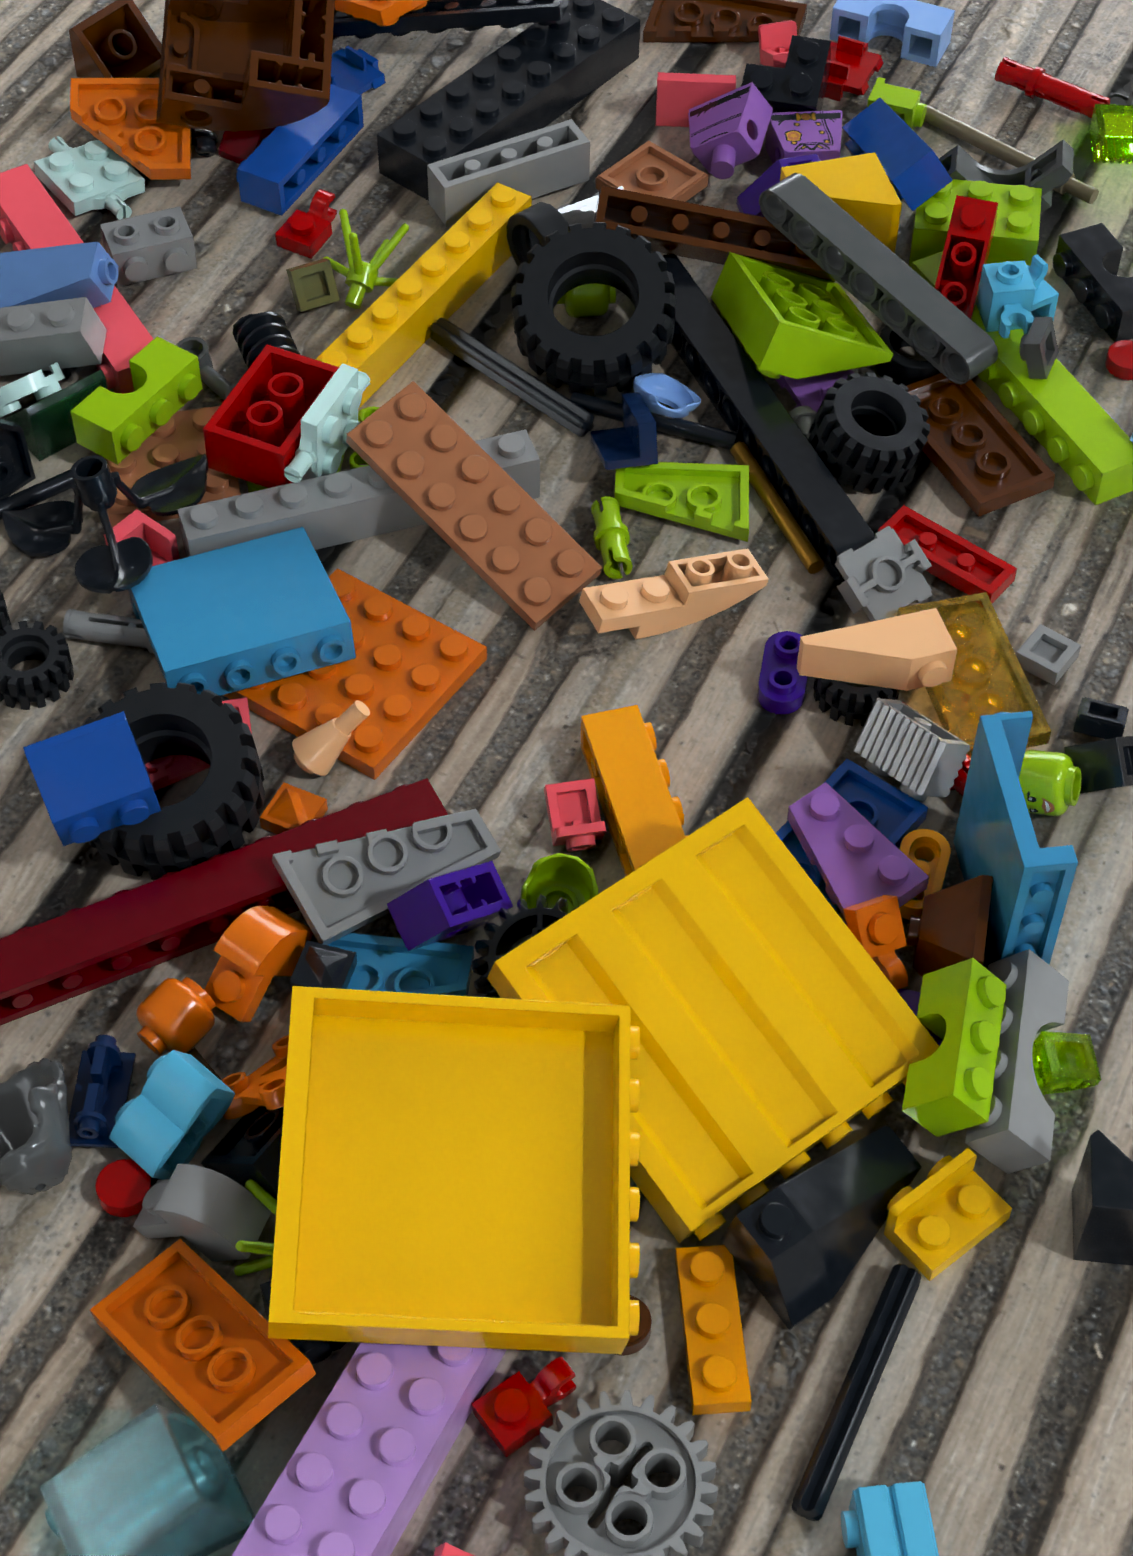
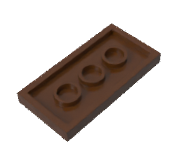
M940 373L906 386L909 388L907 392L910 395H916L920 399L921 404L919 407L926 409L929 416L926 423L930 424V433L927 436L928 440L922 451L978 517L1053 488L1056 475L972 380L961 385L955 384Z

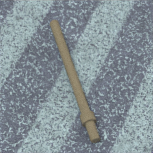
M927 105L925 122L1017 168L1027 165L1036 159ZM1074 173L1063 186L1052 189L1062 195L1067 192L1089 204H1093L1099 194L1098 189L1074 178Z

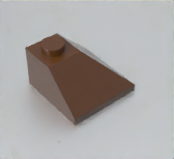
M980 875L924 896L921 915H910L906 943L907 946L915 947L913 968L922 978L925 974L970 958H974L983 965L993 876Z

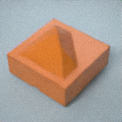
M283 782L259 817L260 826L265 830L279 834L298 827L308 820L322 818L328 810L327 799Z

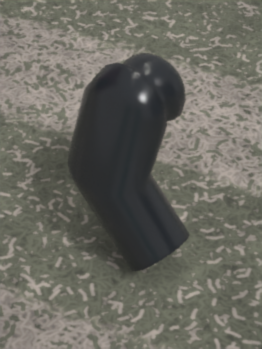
M191 128V146H195L197 154L203 157L213 156L217 151L216 143L219 141L217 134L211 130Z

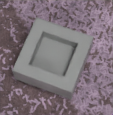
M1040 624L1017 650L1014 664L1055 686L1078 658L1081 645Z

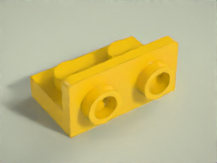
M970 1148L964 1150L954 1159L950 1155L943 1157L932 1167L924 1182L915 1189L911 1186L904 1187L890 1200L887 1206L889 1212L884 1235L929 1281L1010 1218L1012 1207L974 1171L977 1155Z

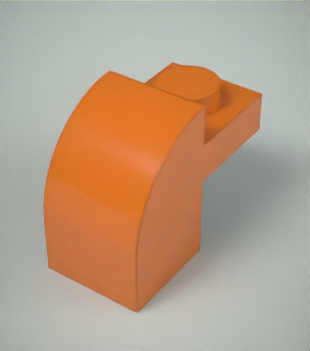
M255 906L246 910L231 923L216 944L213 951L221 956L204 990L213 999L217 1008L240 1022H251L273 976H292L307 940H311L313 932L310 927L273 906Z

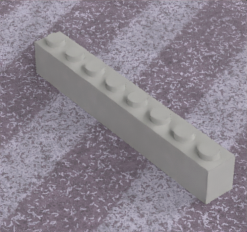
M526 429L475 441L533 499L540 497V459ZM369 465L302 480L299 483H289L177 509L183 547L187 557L304 527L314 549L318 550L427 524Z

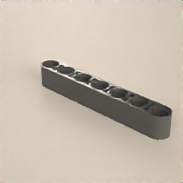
M793 173L761 193L759 196L760 210L775 228L955 384H965L996 362L998 357L997 346L983 329L808 178L800 173Z

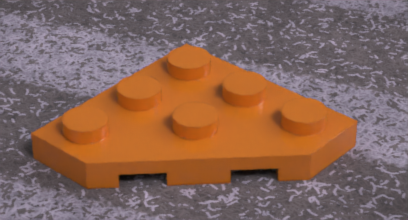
M71 78L70 112L72 120L151 180L191 179V128L156 122L159 78Z

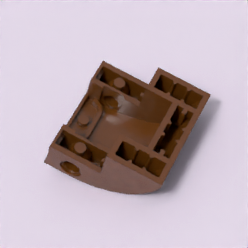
M165 0L156 122L211 131H255L294 123L324 108L330 100L335 0Z

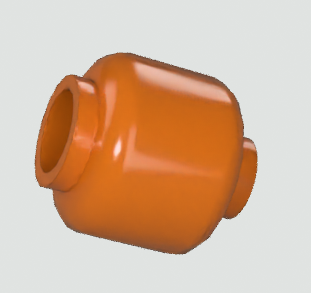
M185 977L182 981L167 978L138 1006L136 1016L143 1028L137 1035L151 1051L159 1056L165 1050L168 1052L176 1050L186 1053L214 1026L215 1018L211 1010L216 1004L210 995L189 977Z

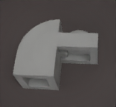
M182 1163L177 1164L170 1179L157 1180L155 1185L148 1190L142 1202L143 1208L133 1227L147 1239L183 1236L211 1261L249 1259L251 1253L237 1251L236 1243L239 1240L258 1241L271 1211L246 1188L231 1178L202 1166Z

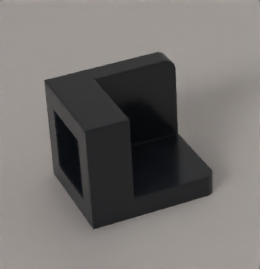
M1133 736L1116 737L1064 747L1065 754L1072 759L1074 767H1079L1081 770L1080 794L1133 786Z

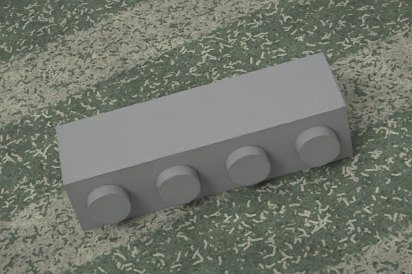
M570 119L428 164L429 204L447 227L455 224L497 182L535 199L536 197L589 181L590 141L574 121Z
M87 297L0 308V376L36 372L40 369L46 371L50 370L49 366L58 362L61 369L101 364L107 329Z

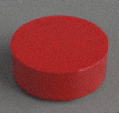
M1120 340L1109 347L1105 366L1113 376L1123 380H1133L1132 340Z
M122 1159L108 1164L101 1170L96 1179L95 1189L101 1207L108 1214L116 1217H130L141 1212L144 1196L153 1185L150 1175L134 1160Z

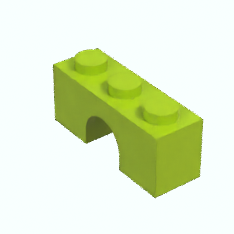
M157 336L129 360L134 387L133 392L115 393L99 386L71 410L77 444L118 465L131 452L136 451L160 426L165 425L188 401L193 400L203 389L198 356Z
M974 958L925 974L922 979L917 1018L943 1041L932 1055L924 1060L909 1064L902 1111L936 1137L989 1121L1007 985Z

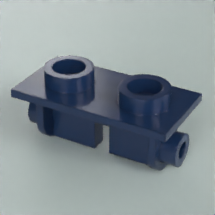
M110 1035L96 1036L95 1041L88 1045V1050L82 1051L69 1115V1133L72 1146L119 1148L109 1137L116 1124V1114L128 1100L136 1054L120 1052L119 1047L116 1046V1039Z

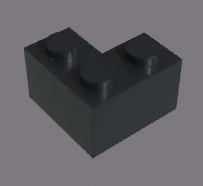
M792 35L785 68L746 63L741 87L753 82L773 108L772 113L821 111L831 69V40Z

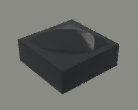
M1087 697L1082 698L1073 731L1103 739L1122 737L1129 709L1124 706Z
M307 940L289 981L290 992L292 993V986L347 989L357 965L356 952Z

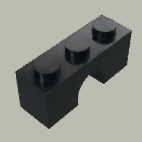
M1103 223L1059 235L1056 254L1053 256V268L1057 276L1065 281L1074 292L1076 299L1083 303L1095 318L1098 326L1105 330L1114 343L1120 340L1133 339V277L1117 276L1123 251L1122 245Z

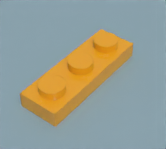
M725 1245L676 1248L675 1265L692 1414L705 1415L750 1411L752 1400L733 1255Z

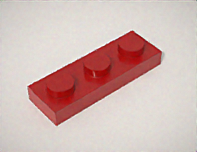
M905 505L878 529L879 532L885 527L890 526L891 529L895 530L904 545L916 539L932 565L925 571L989 607L1015 581L1016 567Z

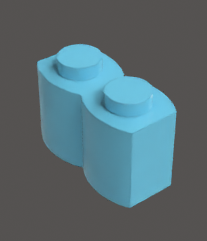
M172 1050L168 1054L159 1057L150 1066L147 1072V1081L141 1094L137 1098L126 1102L119 1109L115 1117L116 1124L111 1131L109 1139L152 1178L170 1179L177 1164H189L201 1145L203 1137L214 1128L229 1108L235 1092L191 1054Z

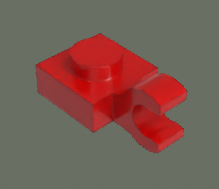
M320 189L313 196L307 213L296 209L275 233L277 246L312 259L333 234L331 222L336 217L337 210L330 208L329 205L335 199V194Z
M562 1356L547 1364L530 1384L518 1371L471 1404L473 1414L504 1456L508 1457L538 1436L542 1427L549 1428L554 1424L553 1415L548 1410V1407L564 1399L576 1389L575 1383L571 1380L575 1377V1373Z

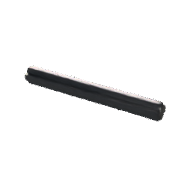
M439 318L436 323H432L430 326V338L577 436L584 437L588 431L593 429L594 416L590 412L449 320Z
M896 1264L892 1267L794 1495L792 1510L797 1515L805 1517L810 1521H819L823 1516L919 1288L921 1274L914 1268H909L904 1264Z

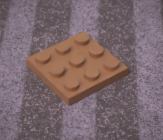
M220 406L177 411L165 425L160 426L136 451L131 452L118 465L105 458L110 472H118L121 480L132 489L133 485L141 477L150 472L206 454L203 428ZM208 468L206 491L198 504L241 495L238 478ZM117 489L114 505L107 509L112 528L136 509L154 521L179 518L178 514L170 516L155 515L149 506L139 509L119 489Z

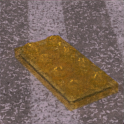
M987 592L898 608L897 616L937 608L957 648L951 681L925 688L942 727L970 745L971 750L966 753L967 755L972 756L980 716L993 715L999 712L1032 711L1033 721L1026 748L1049 743L1051 729Z

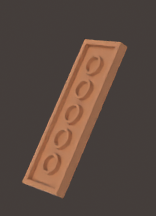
M414 381L347 433L346 443L534 631L600 575L602 566Z

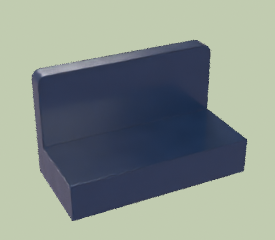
M639 392L622 394L624 427L590 432L591 442L604 468L611 470L658 464L657 432L654 417Z

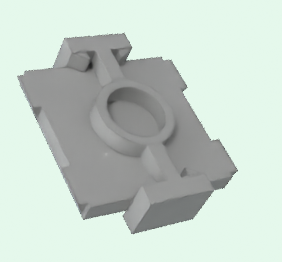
M890 526L875 533L874 540L856 551L850 548L837 556L835 565L845 580L837 586L838 590L853 614L863 609L871 622L895 617L893 614L913 602L921 603L933 595L931 587L922 575V572L932 566L916 539L904 545L895 530L891 529Z

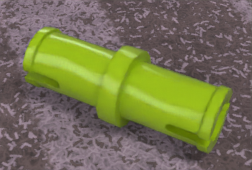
M610 496L601 497L602 512L597 500L591 505V513L596 526L593 535L594 544L601 551L605 575L612 579L623 578L620 568L621 563L626 575H629L633 568L627 547L630 542V535L627 526L622 523L618 500Z

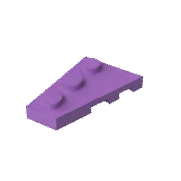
M826 782L789 806L787 819L809 861L817 866L826 883L825 891L832 904H837L844 919L843 909L882 895L897 896L900 908L927 889L929 876Z

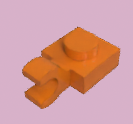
M882 895L844 908L847 927L896 990L907 987L908 974L906 968L895 953L896 949L907 946L897 896Z

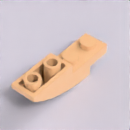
M747 548L669 561L664 575L586 587L582 589L579 603L598 634L628 628L636 640L663 634L722 612L767 586L769 578Z

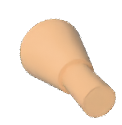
M356 700L338 718H334L295 738L292 746L297 765L309 774L328 775L349 740L351 732L370 715L369 708L362 701Z

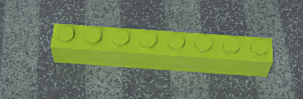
M943 251L912 262V269L933 287H935ZM975 304L971 320L986 332ZM1023 329L1010 330L1009 338L1006 339L1001 337L999 331L986 332L997 346L998 357L993 365L978 374L979 378L992 388L999 396L1002 404L1015 414L1023 423L1026 431L1039 441L1048 452L1050 458L1055 463H1058L1070 476L1076 488L1083 491L1094 505L1133 491V442L1129 440L1130 437L1056 358L1047 379H1030L1027 363L1020 356V342L1024 335Z

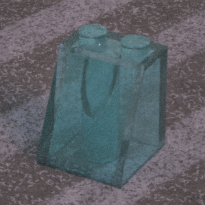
M158 1404L152 1405L40 1486L48 1509L45 1511L46 1520L55 1535L62 1539L68 1556H207L242 1539L255 1518L225 1451L222 1452L189 1417Z

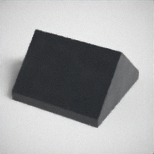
M1097 1130L1090 1135L1072 1188L1073 1260L1133 1266V1161L1100 1130Z

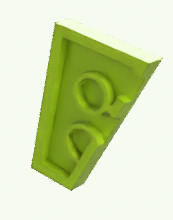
M658 462V464L616 469L615 499L618 500L621 507L748 542L749 465Z

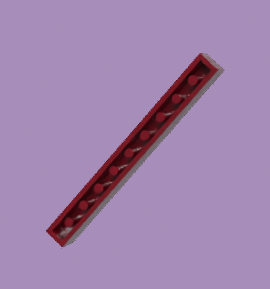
M428 778L412 784L401 785L391 792L370 800L353 803L346 809L325 817L308 820L298 827L277 835L260 838L253 844L232 852L215 855L205 862L184 870L167 873L155 881L131 890L119 891L107 899L86 907L71 909L62 916L38 925L21 928L13 934L0 939V1026L218 942L231 923L252 907L273 906L286 914L298 911L297 904L272 862L273 854L289 850L295 853L315 848L316 844L337 840V843L357 839L365 837L366 833L386 829L388 832L412 826L414 822L445 816L448 813Z

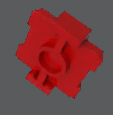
M839 35L838 43L831 41V69L824 97L840 102L843 97V91L864 95L869 88V79L875 71L879 72L884 64L881 58L882 55L868 52L869 43Z

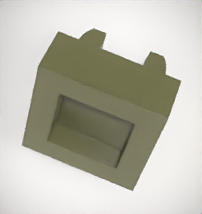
M324 258L286 269L298 311L303 312L340 301L329 259Z

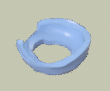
M648 373L634 378V393H640L648 409L653 413L682 419L688 416L691 411H694L701 403V398L695 392L666 374ZM660 403H664V404H666V405H668V406H671V407L674 408V409H671V408H668V407H666V406H663V405H661Z

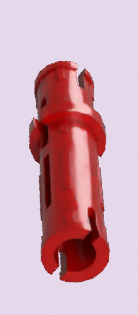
M1004 57L1002 62L999 63L995 80L1024 91L1027 97L1033 99L1037 96L1076 113L1088 116L1097 122H1101L1108 111L1110 98L1055 78L1045 73L1046 70L1044 68L1025 66L1008 57Z

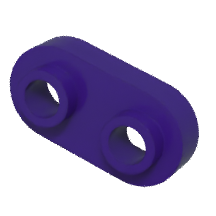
M778 632L769 637L765 643L757 697L764 709L775 714L793 713L804 703L808 676L799 675L797 670L800 637L802 635L796 632Z

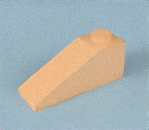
M937 608L801 636L797 670L801 676L908 691L922 687H934L951 681L957 648Z

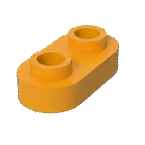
M917 829L905 835L900 845V850L929 876L927 889L914 897L918 900L911 899L900 907L901 917L910 920V915H921L924 896L942 890L951 854L950 844L942 834L930 829ZM922 858V859L928 860L929 862L927 863L926 861L917 860V859Z

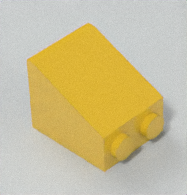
M875 152L781 167L780 181L793 173L802 174L895 253L902 203Z

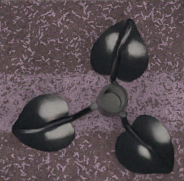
M202 454L165 466L141 477L130 489L121 480L118 472H110L105 458L98 455L86 456L76 461L71 468V475L74 483L71 485L75 494L74 503L64 500L51 501L23 510L2 511L3 523L10 540L21 552L34 557L50 556L65 550L69 546L71 534H79L81 532L84 504L91 510L98 512L108 545L93 547L81 555L75 565L76 578L83 588L92 592L110 594L113 591H125L133 588L145 579L151 570L153 556L149 545L139 537H131L118 543L116 542L107 509L114 505L117 489L139 509L149 506L155 515L178 514L177 509L197 505L203 498L207 486L208 460L206 454Z

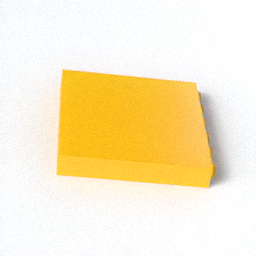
M292 986L268 1338L622 1354L630 1336L638 1335L640 1321L639 1300H630V1278L638 1277L640 1265L639 1243H630V1222L638 1221L640 1209L639 1187H630V1166H638L640 1155L639 1132H630V1112H638L640 1101L639 1079L630 1078V1060L638 1059L640 1049L639 1026H631V1006Z

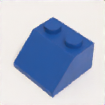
M124 711L23 747L52 824L63 846L72 843L89 842L98 837L102 832L121 825L138 824L146 820L149 815L162 811Z

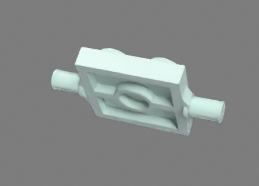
M57 136V140L55 137L52 138L48 146L54 153L34 161L35 175L74 216L91 210L106 208L118 220L123 219V217L125 219L129 218L132 214V209L123 201L145 192V179L126 160L100 140L89 141L85 145L72 148L61 137Z
M342 363L300 420L301 438L299 448L295 452V457L284 469V475L289 481L299 483L301 480L337 472L342 455L349 447L346 443L347 433L361 423L358 421V408L362 400V393L370 385L371 381L366 373Z

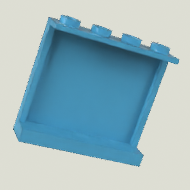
M304 527L152 566L143 581L128 589L136 619H141L168 688H176L177 683L195 685L197 694H201L203 690H210L221 696L356 658L351 621Z
M1032 711L999 712L993 715L980 716L953 841L964 881L980 875L993 876L984 951L987 966L990 963L1028 949L1047 964H1050L1078 865L1073 845L1039 848L1025 802L1019 775L1033 721Z

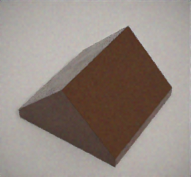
M116 0L69 30L76 75L79 78H146L160 69L162 44L133 0Z

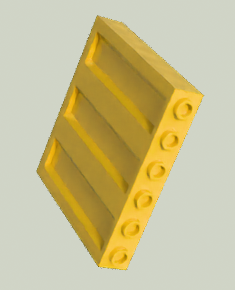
M748 797L496 960L487 977L501 998L631 1006V1026H639L640 1049L638 1059L630 1060V1078L639 1079L640 1101L638 1112H630V1132H639L640 1155L638 1166H630V1176L679 1244L693 1233L699 1241H702L727 1222L721 1213L737 1202L742 1210H744L769 1192V1189L764 1184L765 1181L778 1172L786 1180L808 1164L811 1158L806 1152L819 1142H822L825 1148L829 1149L853 1131L847 1123L862 1112L869 1120L894 1101L889 1092L901 1083L906 1086L909 1064L926 1059L939 1047Z

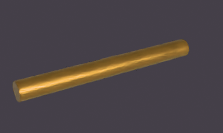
M744 442L734 444L730 453L738 465H749L750 484L810 574H815L822 570L824 567L823 560Z

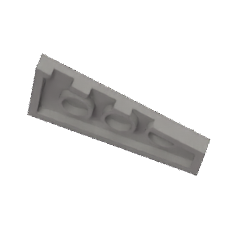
M471 809L414 822L412 826L388 832L386 829L366 833L365 837L337 843V840L316 844L315 848L292 853L291 850L276 853L272 856V862L318 943L328 945L389 914L390 911L387 903L424 881L493 861L499 857L501 850L477 809Z

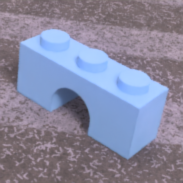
M837 0L832 10L830 40L838 41L840 35L868 43L871 39L878 36H892L902 41L900 58L937 67L951 40L955 10L917 0Z

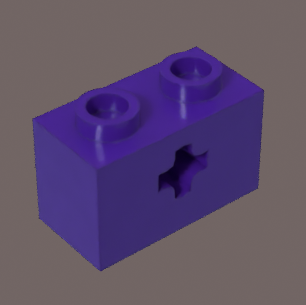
M493 861L428 879L387 903L397 931L401 935L408 951L472 931L497 917L501 908L507 910L513 908V904Z

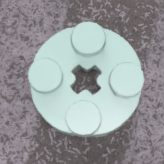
M58 362L49 366L52 374L45 377L42 369L0 387V418L22 408L18 400L33 393L38 401L62 390L58 381L65 379V376Z

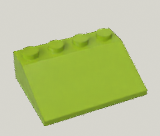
M729 253L712 292L711 299L720 310V315L726 319L732 328V333L743 344L744 351L751 356L757 365L756 369L760 373L774 379H779L781 375L802 379L891 361L893 356L891 350L838 283L736 253Z

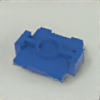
M346 46L332 54L330 84L362 94L371 88L376 89L386 83L384 73L379 71L378 60L362 49L355 50L350 46Z

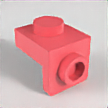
M788 20L759 25L760 64L785 68L792 35L797 36L795 21Z
M594 778L545 785L544 793L553 846L566 845L567 851H581L596 847L595 840L603 838L606 833L605 821H601Z

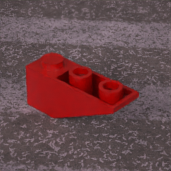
M956 195L934 288L972 319L983 264H987L994 235L998 203Z

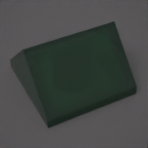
M99 370L3 420L14 422L23 428L28 450L41 461L77 442L71 410L99 386L107 389L105 376Z

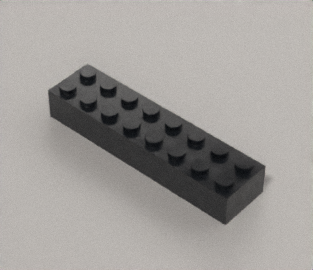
M569 0L562 21L547 26L534 23L378 133L379 173L429 201L428 164L545 128L639 58L640 19L603 0Z

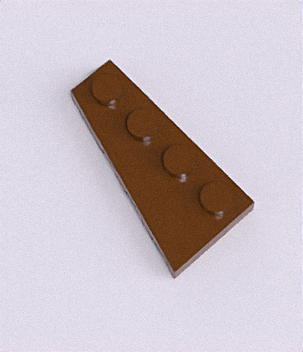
M654 0L643 30V42H759V25L788 20L796 22L797 36H800L807 16V4L786 0Z

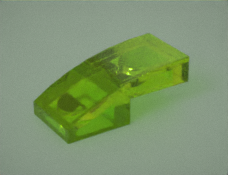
M1041 1031L1034 1041L1032 1052L1033 1067L1042 1095L1096 1086L1102 1080L1090 1034Z

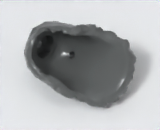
M42 1058L38 1062L30 1063L24 1070L16 1072L6 1082L0 1083V1185L6 1186L10 1192L15 1191L22 1194L33 1195L37 1192H45L53 1186L62 1183L65 1175L68 1174L73 1147L70 1143L67 1086L63 1066L59 1061Z

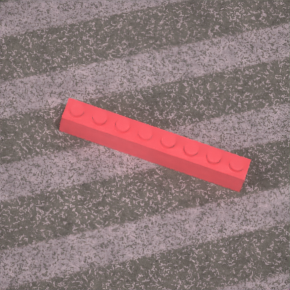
M28 164L0 173V236L5 244L11 242L13 251L84 243ZM114 285L111 302L94 308L107 329L101 364H96L100 380L106 389H113L115 393H130L134 391L129 360L153 340V337Z

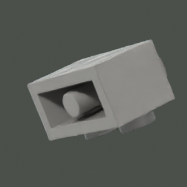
M180 206L100 224L104 249L119 266L117 287L197 269L193 235Z

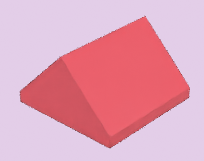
M658 72L655 126L689 127V109L735 90L736 75Z

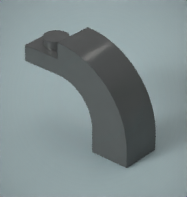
M1062 140L1027 165L1010 170L986 167L973 159L959 145L948 151L939 160L952 179L1042 188L1041 212L1052 207V189L1063 186L1073 175L1074 149Z

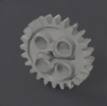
M630 1390L624 1391L620 1405H612L605 1391L600 1392L599 1408L591 1409L582 1398L577 1399V1417L574 1419L562 1410L556 1412V1425L559 1432L546 1427L540 1429V1443L544 1448L530 1447L529 1464L536 1469L524 1471V1487L533 1490L525 1495V1510L538 1512L532 1518L533 1534H542L550 1531L545 1539V1552L549 1555L564 1548V1556H687L688 1551L684 1542L700 1548L703 1544L704 1532L699 1526H712L714 1510L708 1504L717 1502L718 1486L708 1483L715 1478L716 1463L702 1461L707 1456V1440L690 1442L693 1437L695 1423L690 1420L676 1427L674 1425L676 1407L671 1405L659 1415L654 1412V1396L650 1394L644 1400L641 1407L633 1406ZM607 1440H616L623 1443L627 1449L619 1454H608L603 1452L598 1446ZM644 1446L651 1447L652 1450L644 1455L632 1470L631 1488L624 1485L620 1487L635 1463V1457ZM665 1472L672 1475L676 1482L668 1487H658L653 1485L647 1478L653 1473ZM610 1485L619 1488L607 1508L603 1521L597 1528H590L588 1524L593 1522L609 1503ZM574 1486H583L588 1488L594 1495L586 1501L575 1502L570 1500L564 1493ZM623 1519H633L638 1521L644 1529L635 1535H624L619 1533L614 1528V1525Z

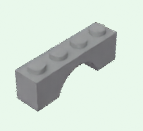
M1030 949L988 964L987 969L1007 985L1006 999L1002 1016L989 1121L967 1128L965 1144L1006 1174L1040 1165L1051 1160L1055 1113L1046 1102L1037 1083L1032 1052L1036 1034L1065 1024L1069 981Z

